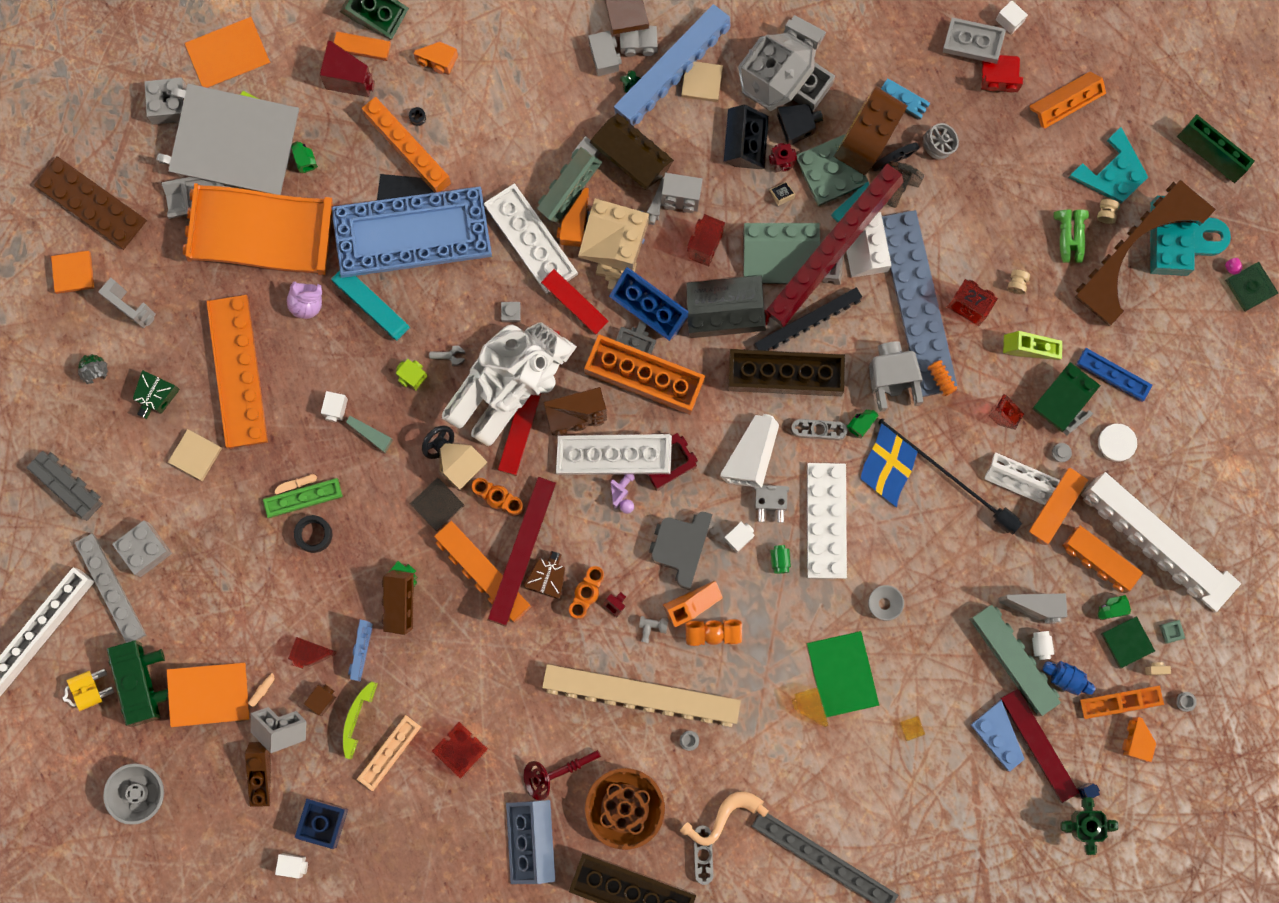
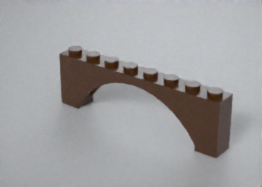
M1179 180L1177 183L1172 182L1166 189L1167 195L1164 198L1160 196L1153 203L1155 208L1151 212L1146 211L1140 218L1141 224L1138 227L1134 225L1127 232L1129 237L1125 241L1121 239L1114 247L1115 253L1112 256L1108 254L1101 261L1103 266L1099 270L1095 268L1088 276L1090 278L1086 285L1082 283L1075 290L1078 293L1075 298L1108 326H1111L1124 312L1120 307L1118 298V276L1123 259L1133 243L1145 233L1163 225L1186 222L1196 223L1201 226L1216 210L1183 181Z

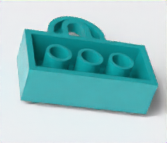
M1159 195L1150 202V212L1155 208L1153 203L1160 197ZM1208 218L1201 226L1196 223L1185 222L1163 225L1151 230L1150 274L1188 276L1195 270V255L1215 256L1222 253L1229 246L1231 233L1228 226L1217 218ZM1203 233H1218L1221 240L1206 241L1203 238Z

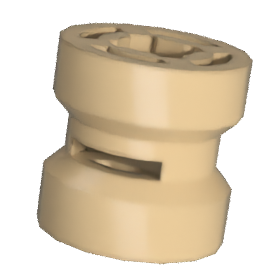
M1111 199L1101 200V211L1097 215V220L1107 224L1115 223L1117 218L1116 211H1118L1120 205L1119 202Z
M1012 270V280L1009 282L1007 290L1015 294H1025L1027 290L1026 282L1029 281L1030 274L1022 270Z

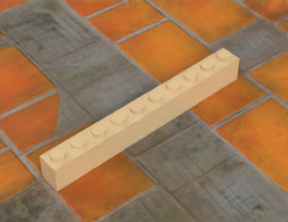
M553 665L546 666L542 687L547 689L546 693L558 695L559 691L566 693L565 697L577 699V695L585 696L586 701L592 702L602 699L604 704L616 706V702L623 703V707L635 709V706L643 707V711L654 713L655 709L661 710L662 715L674 717V713L682 714L681 718L693 720V717H699L701 722L712 724L713 720L721 721L720 725L727 727L737 724L741 700Z

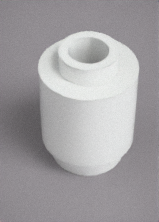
M1049 631L1033 633L1034 656H1039V660L1051 659L1050 655H1054V648Z

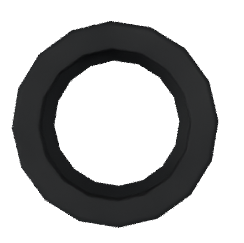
M309 515L300 519L294 529V539L297 545L310 553H317L326 549L333 537L332 528L329 523L316 515ZM310 523H318L324 529V538L317 545H309L302 538L303 528Z

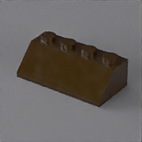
M618 113L608 119L589 142L645 190L664 177L674 161L666 152L661 150L652 140H649L639 129L631 125Z

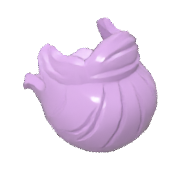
M293 282L287 296L289 311L295 317L301 319H309L316 316L322 306L321 285L317 284L316 286L314 284Z

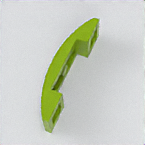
M371 681L359 693L349 710L343 732V749L347 759L353 758L358 740L351 737L364 700L372 702L378 683Z

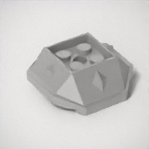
M789 33L760 37L752 49H749V53L738 66L742 93L769 111L790 102L814 71L816 51L813 47Z

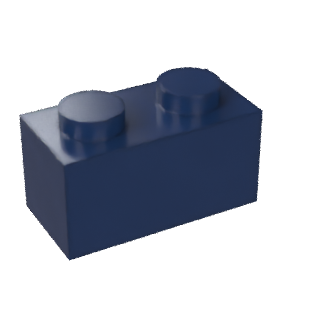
M1087 783L1077 788L1081 798H1094L1100 795L1099 787L1094 783Z

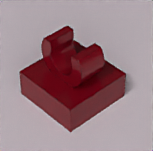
M621 592L616 597L610 594L602 606L617 618L626 607L623 604L626 596Z

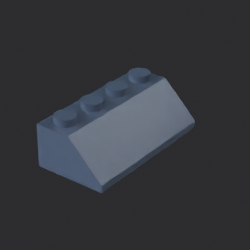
M550 800L506 803L511 884L555 882Z

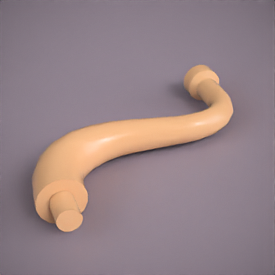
M745 791L735 792L729 795L721 804L713 830L708 837L700 836L692 829V825L688 822L682 827L680 832L688 835L700 845L709 846L719 838L730 813L736 808L748 809L753 814L758 812L763 817L769 811L762 806L764 801L754 794Z

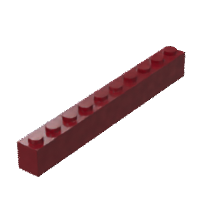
M886 164L766 309L769 317L782 327L787 324L902 185L903 176L900 172Z

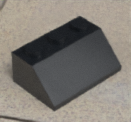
M745 104L728 108L724 162L734 167L765 169L768 115Z

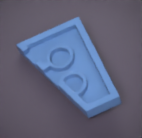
M360 620L357 640L353 648V664H350L348 675H351V680L361 682L373 624L369 621Z
M1000 700L975 720L971 727L1006 770L1010 772L1024 760V756L1002 700Z

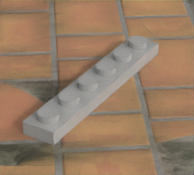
M92 533L75 542L126 643L145 637L146 633L96 536Z

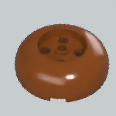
M630 768L615 769L602 775L590 788L585 803L586 821L591 832L603 844L620 850L635 849L651 841L660 830L665 815V802L658 785L645 773ZM630 790L633 794L630 799L624 797V792ZM609 801H614L616 807L612 810L607 808ZM622 805L629 807L627 812H622ZM638 807L643 810L641 816H636L634 810ZM620 818L626 820L624 827H620L617 824Z

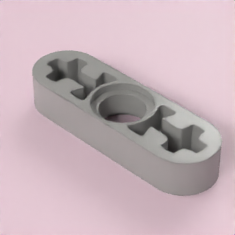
M798 419L792 424L791 432L798 438L841 440L847 434V427L842 422ZM798 424H802L803 428H808V424H811V434H807L808 430H803L802 433H798V430L795 429V427H797ZM822 425L824 433L817 435L814 432V426ZM827 425L831 426L829 430H835L838 426L843 432L839 436H837L836 432H830L827 435Z
M700 825L694 830L700 833L701 829H704L708 836L711 834V830L705 825ZM694 841L695 878L702 885L709 884L713 879L712 844L709 847L703 845L697 847V843ZM701 849H706L709 852V858L705 861H701L698 858V852ZM698 863H710V867L706 866V873L710 874V877H706V881H702V878L698 877L702 873V866L698 867Z

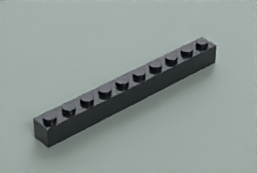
M856 287L755 342L754 347L756 350L761 351L775 350L780 347V344L788 343L789 339H795L800 336V333L808 332L811 327L819 326L820 322H826L831 319V316L839 315L840 311H846L851 308V305L859 304L862 295Z

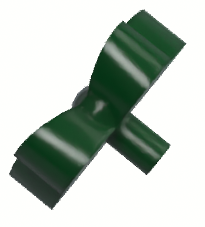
M629 70L626 76L620 77L625 93L641 79L636 76L635 71Z

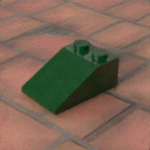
M346 0L340 13L354 22L392 40L409 8L398 0Z
M1070 362L1032 409L1063 433L1101 385Z

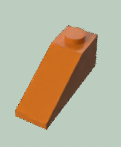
M585 188L563 219L561 227H558L557 238L560 239V245L581 247L585 232L589 188Z

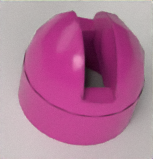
M1233 258L1226 262L1225 267L1230 274L1235 275L1241 272L1242 263L1239 258Z

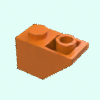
M437 42L415 50L414 57L419 65L423 67L429 66L439 74L445 73L449 75L458 58L456 48L442 42Z
M1133 717L1127 726L1129 734L1128 738L1123 742V755L1143 762H1152L1156 741L1143 718Z

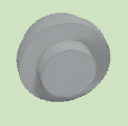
M1059 443L1054 446L1052 455L1056 461L1066 462L1071 458L1072 450L1067 444Z
M1190 692L1180 693L1176 698L1177 707L1184 712L1192 711L1196 706L1195 696Z
M686 731L680 736V745L687 751L694 750L699 745V737L693 731Z

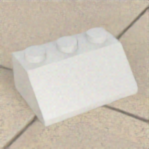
M878 212L846 251L851 278L885 273L891 267L881 212Z

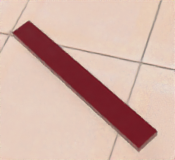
M538 477L488 621L505 627L507 625L556 482Z

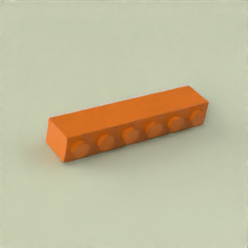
M376 96L362 107L364 116L435 193L442 192L451 184L449 175Z
M451 520L434 536L437 539L435 544L442 551L446 549L451 554L448 558L455 565L459 563L464 568L461 572L468 579L472 577L477 582L474 586L481 593L485 591L490 596L487 600L493 605L503 575ZM519 592L508 622L512 620L515 623L531 608V605Z

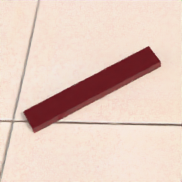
M1015 689L1001 697L1000 700H1002L1003 705L1060 802L1063 803L1079 794L1019 689Z

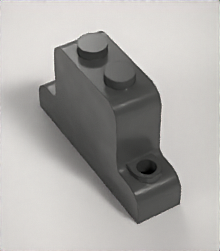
M707 512L694 514L691 524L670 517L665 518L661 524L657 523L654 534L658 536L656 542L651 543L649 553H652V560L655 564L677 570L675 581H677L681 588L691 589L713 514Z

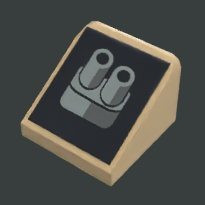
M787 182L770 189L777 206L795 198V193Z

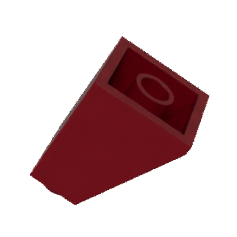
M327 41L320 71V77L325 89L369 97L370 91L373 92L375 81L372 79V73H370L368 66L332 41Z

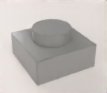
M501 302V321L521 322V303Z

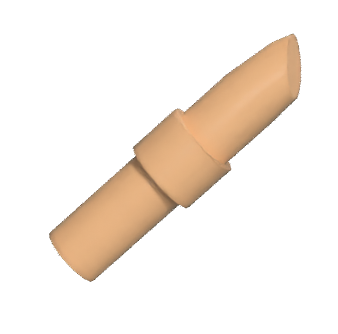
M273 673L257 688L255 694L248 702L250 706L255 707L261 697L266 694L275 679Z

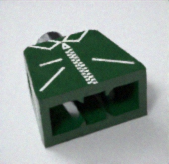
M142 370L133 396V400L141 404L136 415L147 419L152 410L160 414L163 413L180 389L174 384Z

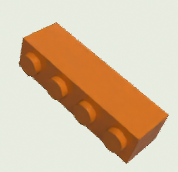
M1081 525L1073 530L1062 545L1066 548L1065 551L1069 555L1078 557L1082 560V565L1088 569H1094L1099 578L1113 584L1112 587L1120 593L1131 591L1143 575L1142 571Z

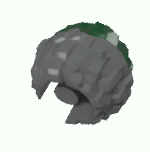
M84 355L78 364V375L86 384L94 383L93 379L101 376L104 380L108 373V364L98 355Z

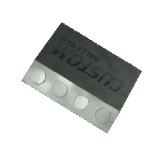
M762 275L688 282L687 311H689L688 327L690 337L699 338L766 331Z

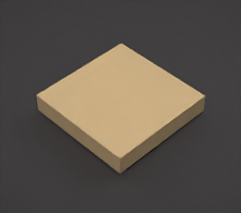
M694 61L692 69L684 74L681 97L718 102L723 65Z
M187 429L168 463L203 481L222 448Z

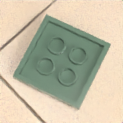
M846 134L797 154L796 162L818 206L858 190L866 182L869 183L866 175L861 174L833 157Z

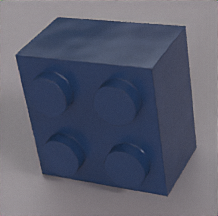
M307 798L294 838L330 849L337 848L348 809Z

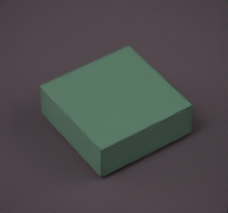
M1180 620L1159 625L1165 644L1186 639Z

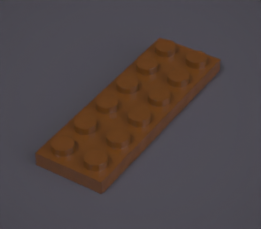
M58 156L34 183L36 188L123 250L147 222L144 217Z

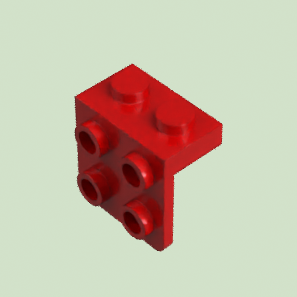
M999 55L997 64L983 61L981 90L1018 92L1023 85V77H1019L1020 58L1018 56Z

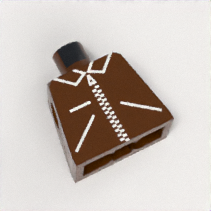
M551 551L548 561L539 559L524 587L560 600L566 570L565 567L558 565L562 554Z

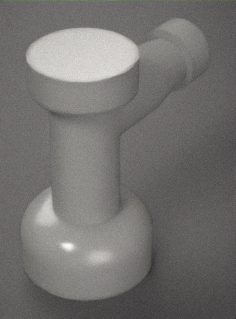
M641 616L639 625L640 628H643L641 642L649 643L651 627L658 628L661 633L666 634L668 618H661L658 621L645 619V616Z

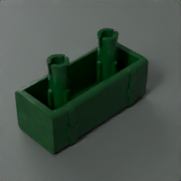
M136 640L107 648L108 662L112 669L125 725L134 727L161 719L157 704L169 700L168 688L154 692L148 665L165 661L163 650L159 649L144 654L142 643Z

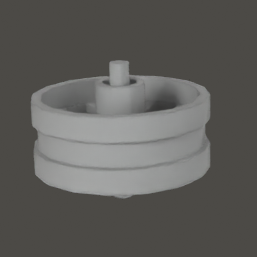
M938 123L926 131L923 136V145L930 156L939 160L947 158L957 150L959 139L952 127L944 123Z

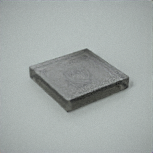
M436 478L410 503L436 532L465 506L439 478Z

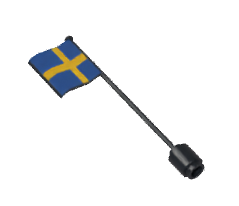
M885 419L879 420L880 430L876 443L864 464L861 480L897 508L900 493L912 472L918 452L995 514L992 517L995 520L993 522L1006 533L1010 532L1013 535L1019 529L1022 522L1006 507L1003 510L1001 508L998 510L993 508L884 422Z

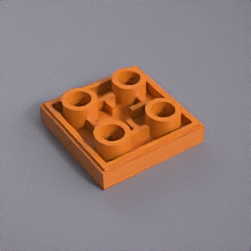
M90 251L51 256L54 291L56 294L94 289Z

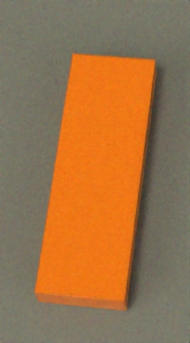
M337 31L334 39L336 45L352 55L388 60L391 47L390 41Z

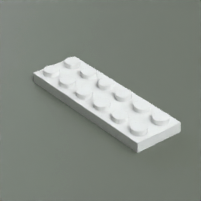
M515 183L484 203L487 211L546 295L551 292L541 282L553 269L567 281L578 275L574 266Z
M670 434L558 436L556 474H670L672 436Z
M807 464V578L810 579L847 578L846 464Z

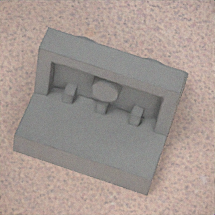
M796 15L793 16L792 20H788L784 33H789L813 47L815 51H817L826 35V31Z

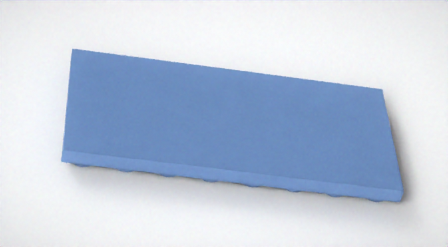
M481 187L332 207L341 278L492 257Z

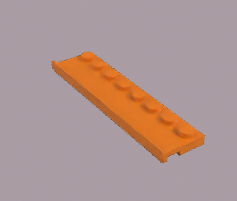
M241 295L210 301L206 300L225 446L232 449L239 446L268 443L248 296Z

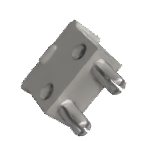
M763 485L762 488L754 487L756 491L758 522L761 523V510L762 523L765 521V510L778 511L777 523H780L781 511V523H784V511H787V492H789V487ZM764 500L765 503L760 504L759 501ZM782 500L784 504L779 505L778 502Z

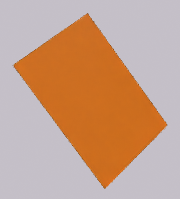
M252 17L184 43L202 87L206 88L270 63Z
M245 663L167 669L170 727L250 720Z

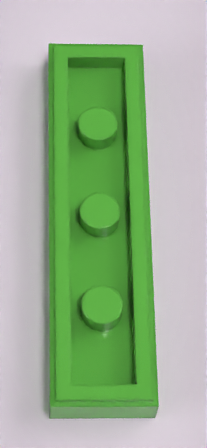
M335 478L265 498L263 503L267 518H272L342 498L343 494L339 479Z

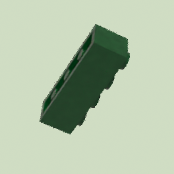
M1197 114L1177 135L1178 139L1234 184L1255 162V160Z

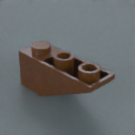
M249 742L245 751L250 807L270 806V752L260 742Z

